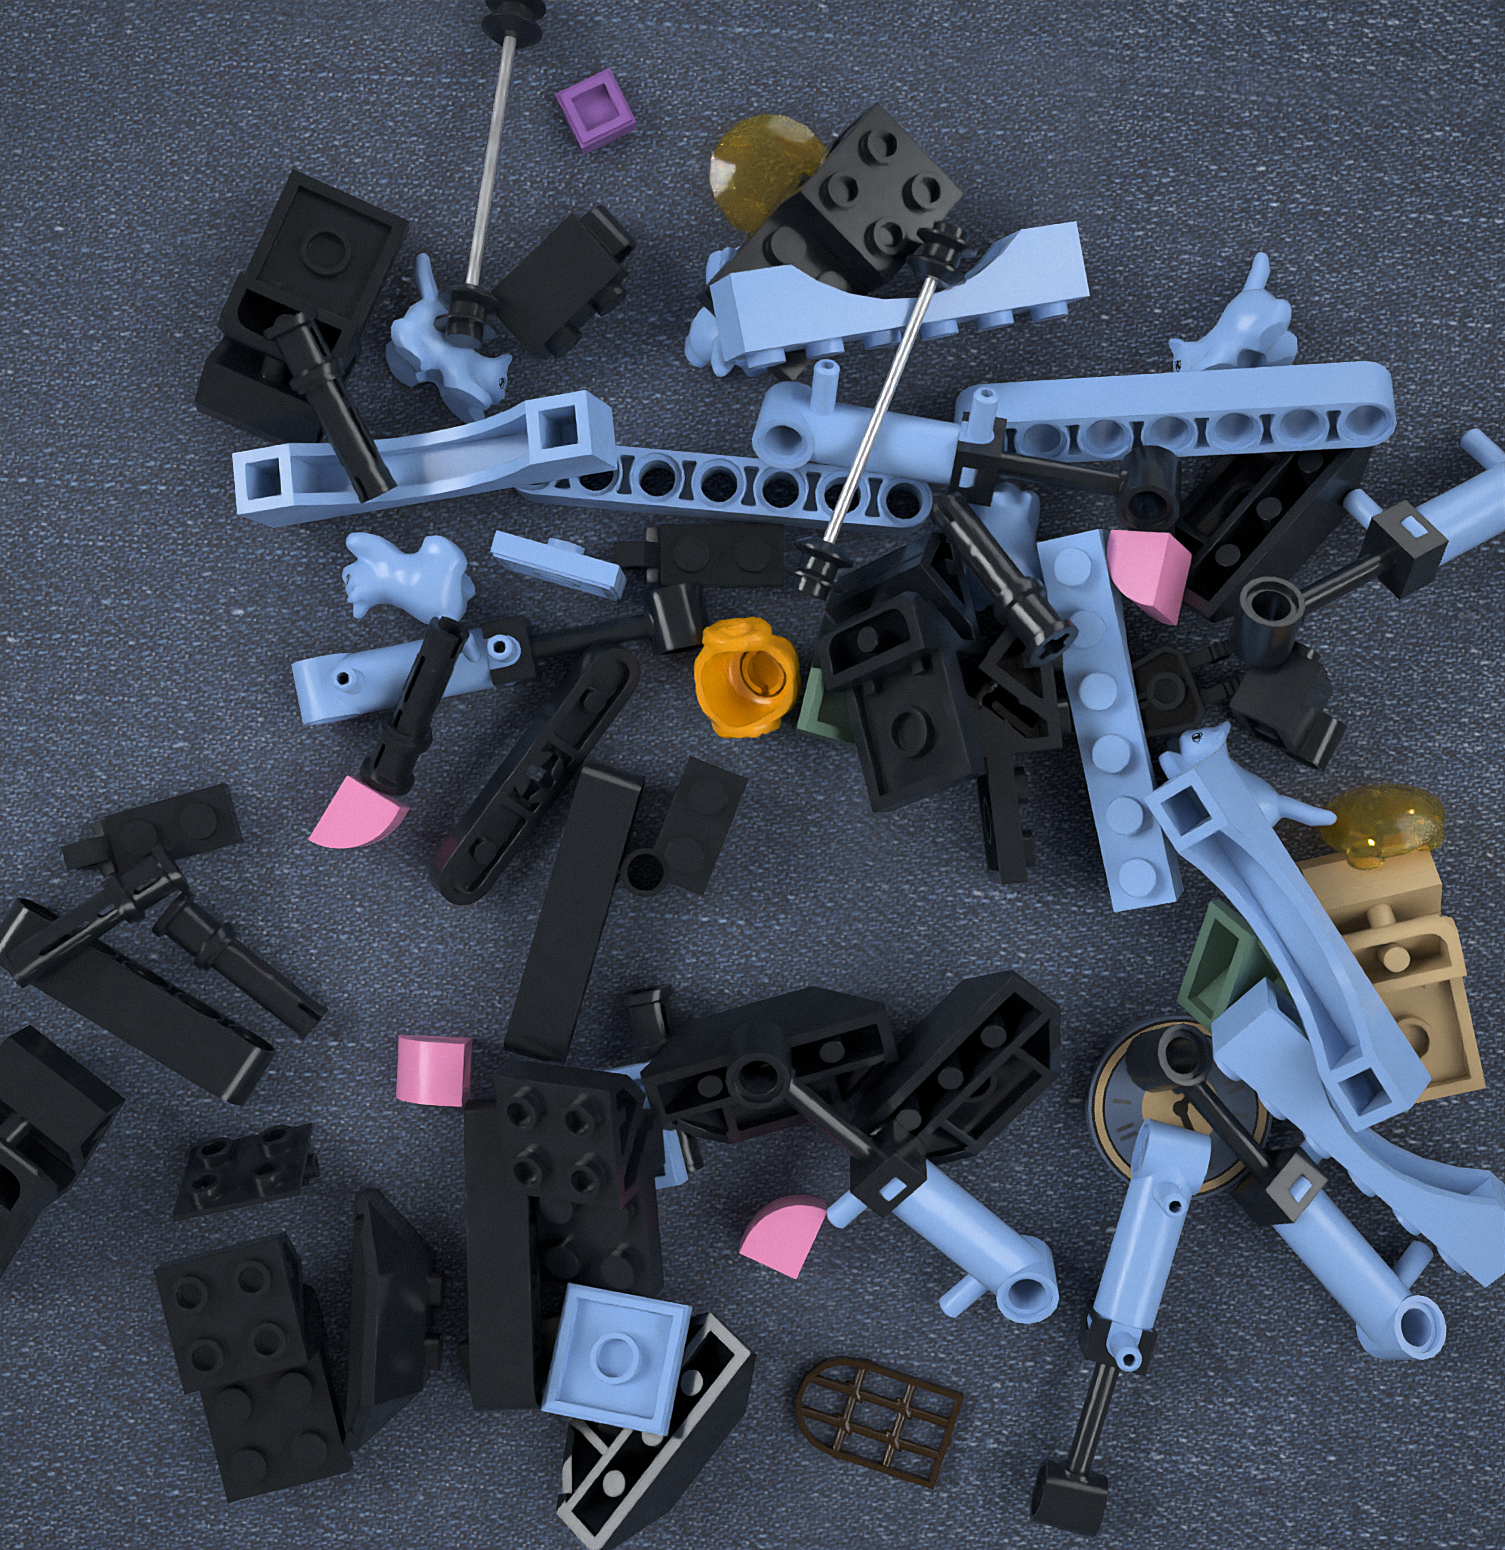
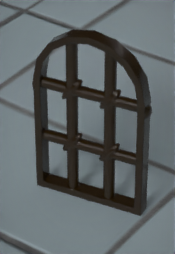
M836 1356L821 1360L806 1372L797 1388L795 1414L800 1431L810 1444L831 1455L833 1458L843 1459L933 1490L947 1447L951 1444L952 1431L964 1394L873 1363L869 1359ZM838 1365L858 1367L853 1383L847 1380V1384L818 1374L824 1369ZM867 1370L907 1383L903 1398L896 1397V1400L861 1389ZM811 1382L848 1395L842 1415L837 1412L836 1416L802 1405L803 1393L808 1384ZM916 1387L954 1399L949 1417L947 1418L911 1406ZM864 1400L897 1411L892 1431L886 1429L885 1432L850 1421L856 1402L862 1404ZM803 1416L838 1427L832 1446L813 1435L806 1426ZM912 1417L945 1427L938 1450L900 1438L906 1418L912 1420ZM853 1432L886 1443L887 1446L882 1461L878 1462L841 1449L846 1433L852 1436ZM904 1449L934 1459L929 1478L890 1466L895 1450L901 1452Z

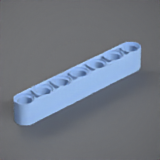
M1369 361L978 384L969 386L959 394L956 399L954 423L961 424L963 412H970L975 390L982 387L992 388L999 394L995 417L1007 419L1002 451L1068 463L1123 460L1124 456L1130 451L1145 445L1169 449L1178 457L1369 447L1387 440L1393 434L1397 424L1391 373L1384 366Z
M615 445L618 470H613L614 475L611 483L602 490L592 491L586 489L581 485V476L514 488L523 498L535 503L827 529L833 510L826 504L824 494L834 485H844L850 469L806 463L792 470L778 469L767 465L759 458ZM654 468L667 469L676 478L674 487L664 496L655 497L648 495L641 488L643 477ZM863 471L855 491L858 496L859 505L855 510L846 513L840 531L894 536L909 535L917 531L927 519L933 504L932 491L927 482ZM713 474H726L737 485L735 494L725 502L711 501L702 492L703 483ZM775 479L788 480L798 491V498L788 507H774L763 496V490L766 485ZM897 490H905L912 493L919 503L918 514L910 519L896 518L887 508V496Z

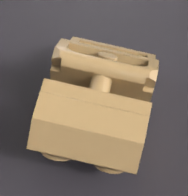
M1418 834L1295 862L1432 1078L1415 1103L1486 1088L1463 982V976H1467L1459 934L1452 917H1441L1442 882L1426 841Z

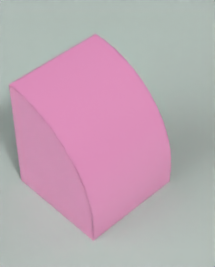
M1111 530L1107 545V566L1117 588L1155 620L1177 626L1192 554L1170 533Z
M347 775L308 840L324 847L338 849L368 846L391 834L400 825L410 807L390 795L380 793L371 788L360 777Z
M399 1035L396 1098L417 1104L462 1107L470 1099L472 1038Z
M801 1194L785 1196L765 1205L748 1223L740 1240L739 1253L797 1279L827 1214L826 1200L816 1196Z

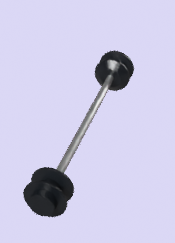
M485 0L486 6L493 13L486 15L482 19L481 28L490 39L503 46L467 278L466 283L455 284L439 291L438 301L449 310L448 314L437 316L433 323L436 330L445 333L444 340L447 343L460 348H479L482 346V342L494 339L497 333L496 328L486 321V316L498 313L501 304L489 291L478 286L514 53L515 49L533 46L541 41L542 29L535 21L543 18L546 13V4L543 0Z
M935 221L932 228H918L916 232L917 236L925 243L922 254L908 255L906 262L914 275L924 281L908 325L823 539L809 536L794 540L793 544L803 554L798 566L783 568L785 573L794 577L790 588L810 597L826 601L829 591L838 594L843 593V590L834 581V578L839 568H851L854 563L845 549L835 545V541L936 287L947 289L964 285L967 279L957 269L960 260L963 258H974L977 255V250L968 243L969 233L953 224Z

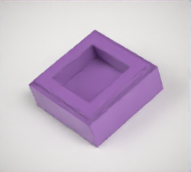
M610 68L555 94L557 103L583 155L638 129L637 122Z

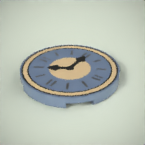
M1187 1014L1155 1016L1128 1027L1118 1034L1103 1050L1104 1053L1092 1073L1088 1093L1085 1095V1114L1088 1131L1103 1161L1128 1185L1132 1178L1131 1160L1135 1142L1146 1118L1210 1135L1211 1154L1207 1173L1199 1192L1195 1196L1192 1195L1191 1200L1206 1198L1229 1188L1247 1174L1249 1170L1182 1093L1177 1095L1172 1090L1151 1093L1138 1087L1127 1072L1125 1058L1127 1048L1132 1039L1143 1032L1186 1023L1195 1026L1204 1033L1213 1052L1212 1034L1193 1016ZM1166 1049V1059L1171 1067V1056ZM1212 1059L1211 1070L1204 1081L1264 1149L1271 1130L1273 1115L1264 1107L1258 1097V1093L1242 1079L1233 1081L1227 1077L1217 1066L1214 1059Z

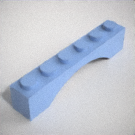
M1077 222L1021 229L994 242L980 261L964 275L967 279L964 285L947 288L933 294L919 329L921 339L925 341L959 333L957 324L976 321L977 331L1014 324V314L1026 312L1031 313L1032 322L1046 321L1068 315L1067 304L1090 296ZM791 264L730 273L710 285L724 362L746 359L748 369H759L786 362L784 352L802 349L806 350L807 360L844 353L843 343L863 340L865 350L899 344L902 340L901 333L905 332L918 299H879L850 294L815 280Z
M587 390L526 400L499 414L454 428L425 434L374 440L385 465L398 486L362 504L330 443H287L232 453L237 515L273 528L618 470L612 407Z
M1096 529L1036 544L1048 601L1062 620H1071L1079 630L1073 644L1062 653L1063 673L1114 912L1176 902L1184 889L1176 850L1143 799L1157 789L1158 785L1147 746L1133 679L1122 595L1113 582L1107 566L1109 531Z
M1222 749L1218 750L1174 776L1143 799L1178 854L1196 866L1227 896L1244 916L1267 949L1300 1013L1312 1046L1319 1077L1353 1131L1357 1133L1411 1109L1432 1080L1430 1074Z
M1265 976L1211 1023L1212 1055L1220 1070L1233 1081L1242 1079L1258 1093V1097L1264 1107L1279 1120L1288 1118L1301 1129L1306 1141L1317 1154L1325 1159L1333 1157L1348 1170L1352 1181L1365 1195L1372 1198L1378 1195L1392 1207L1394 1215L1407 1231L1416 1236L1422 1233L1436 1245L1443 1260L1454 1271L1458 1273L1466 1271L1485 1288L1505 1274V1184L1489 1170L1455 1167L1422 1158L1390 1143L1369 1127L1355 1133L1319 1077L1312 1046L1294 1000Z

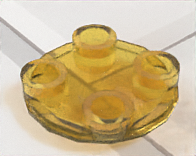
M761 114L742 120L722 136L711 157L709 179L716 204L724 212L729 224L738 230L753 232L766 217L764 214L802 172L808 176L813 174L816 165L825 151L823 144L808 126L783 115Z
M1377 783L1354 788L1335 797L1323 809L1332 811L1337 816L1336 822L1332 825L1317 826L1325 843L1336 851L1346 854L1347 863L1350 867L1358 870H1371L1380 867L1386 858L1408 854L1414 850L1431 851L1440 847L1445 839L1444 821L1446 812L1440 799L1423 788L1404 783Z

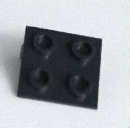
M312 1123L295 1127L276 1125L257 1135L234 1140L225 1137L215 1138L203 1143L199 1147L192 1148L172 1214L173 1221L300 1195L301 1187L308 1186L310 1179L320 1176L319 1161L316 1153L308 1154L313 1131Z

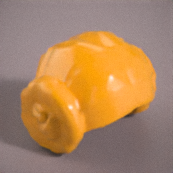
M752 616L719 620L710 627H706L703 631L702 640L704 646L694 663V680L698 703L705 715L711 720L715 733L724 739L757 738L761 734L767 735L769 732L779 729L781 718L793 710L801 693L799 656L792 642L783 636L772 634L771 625L760 617Z

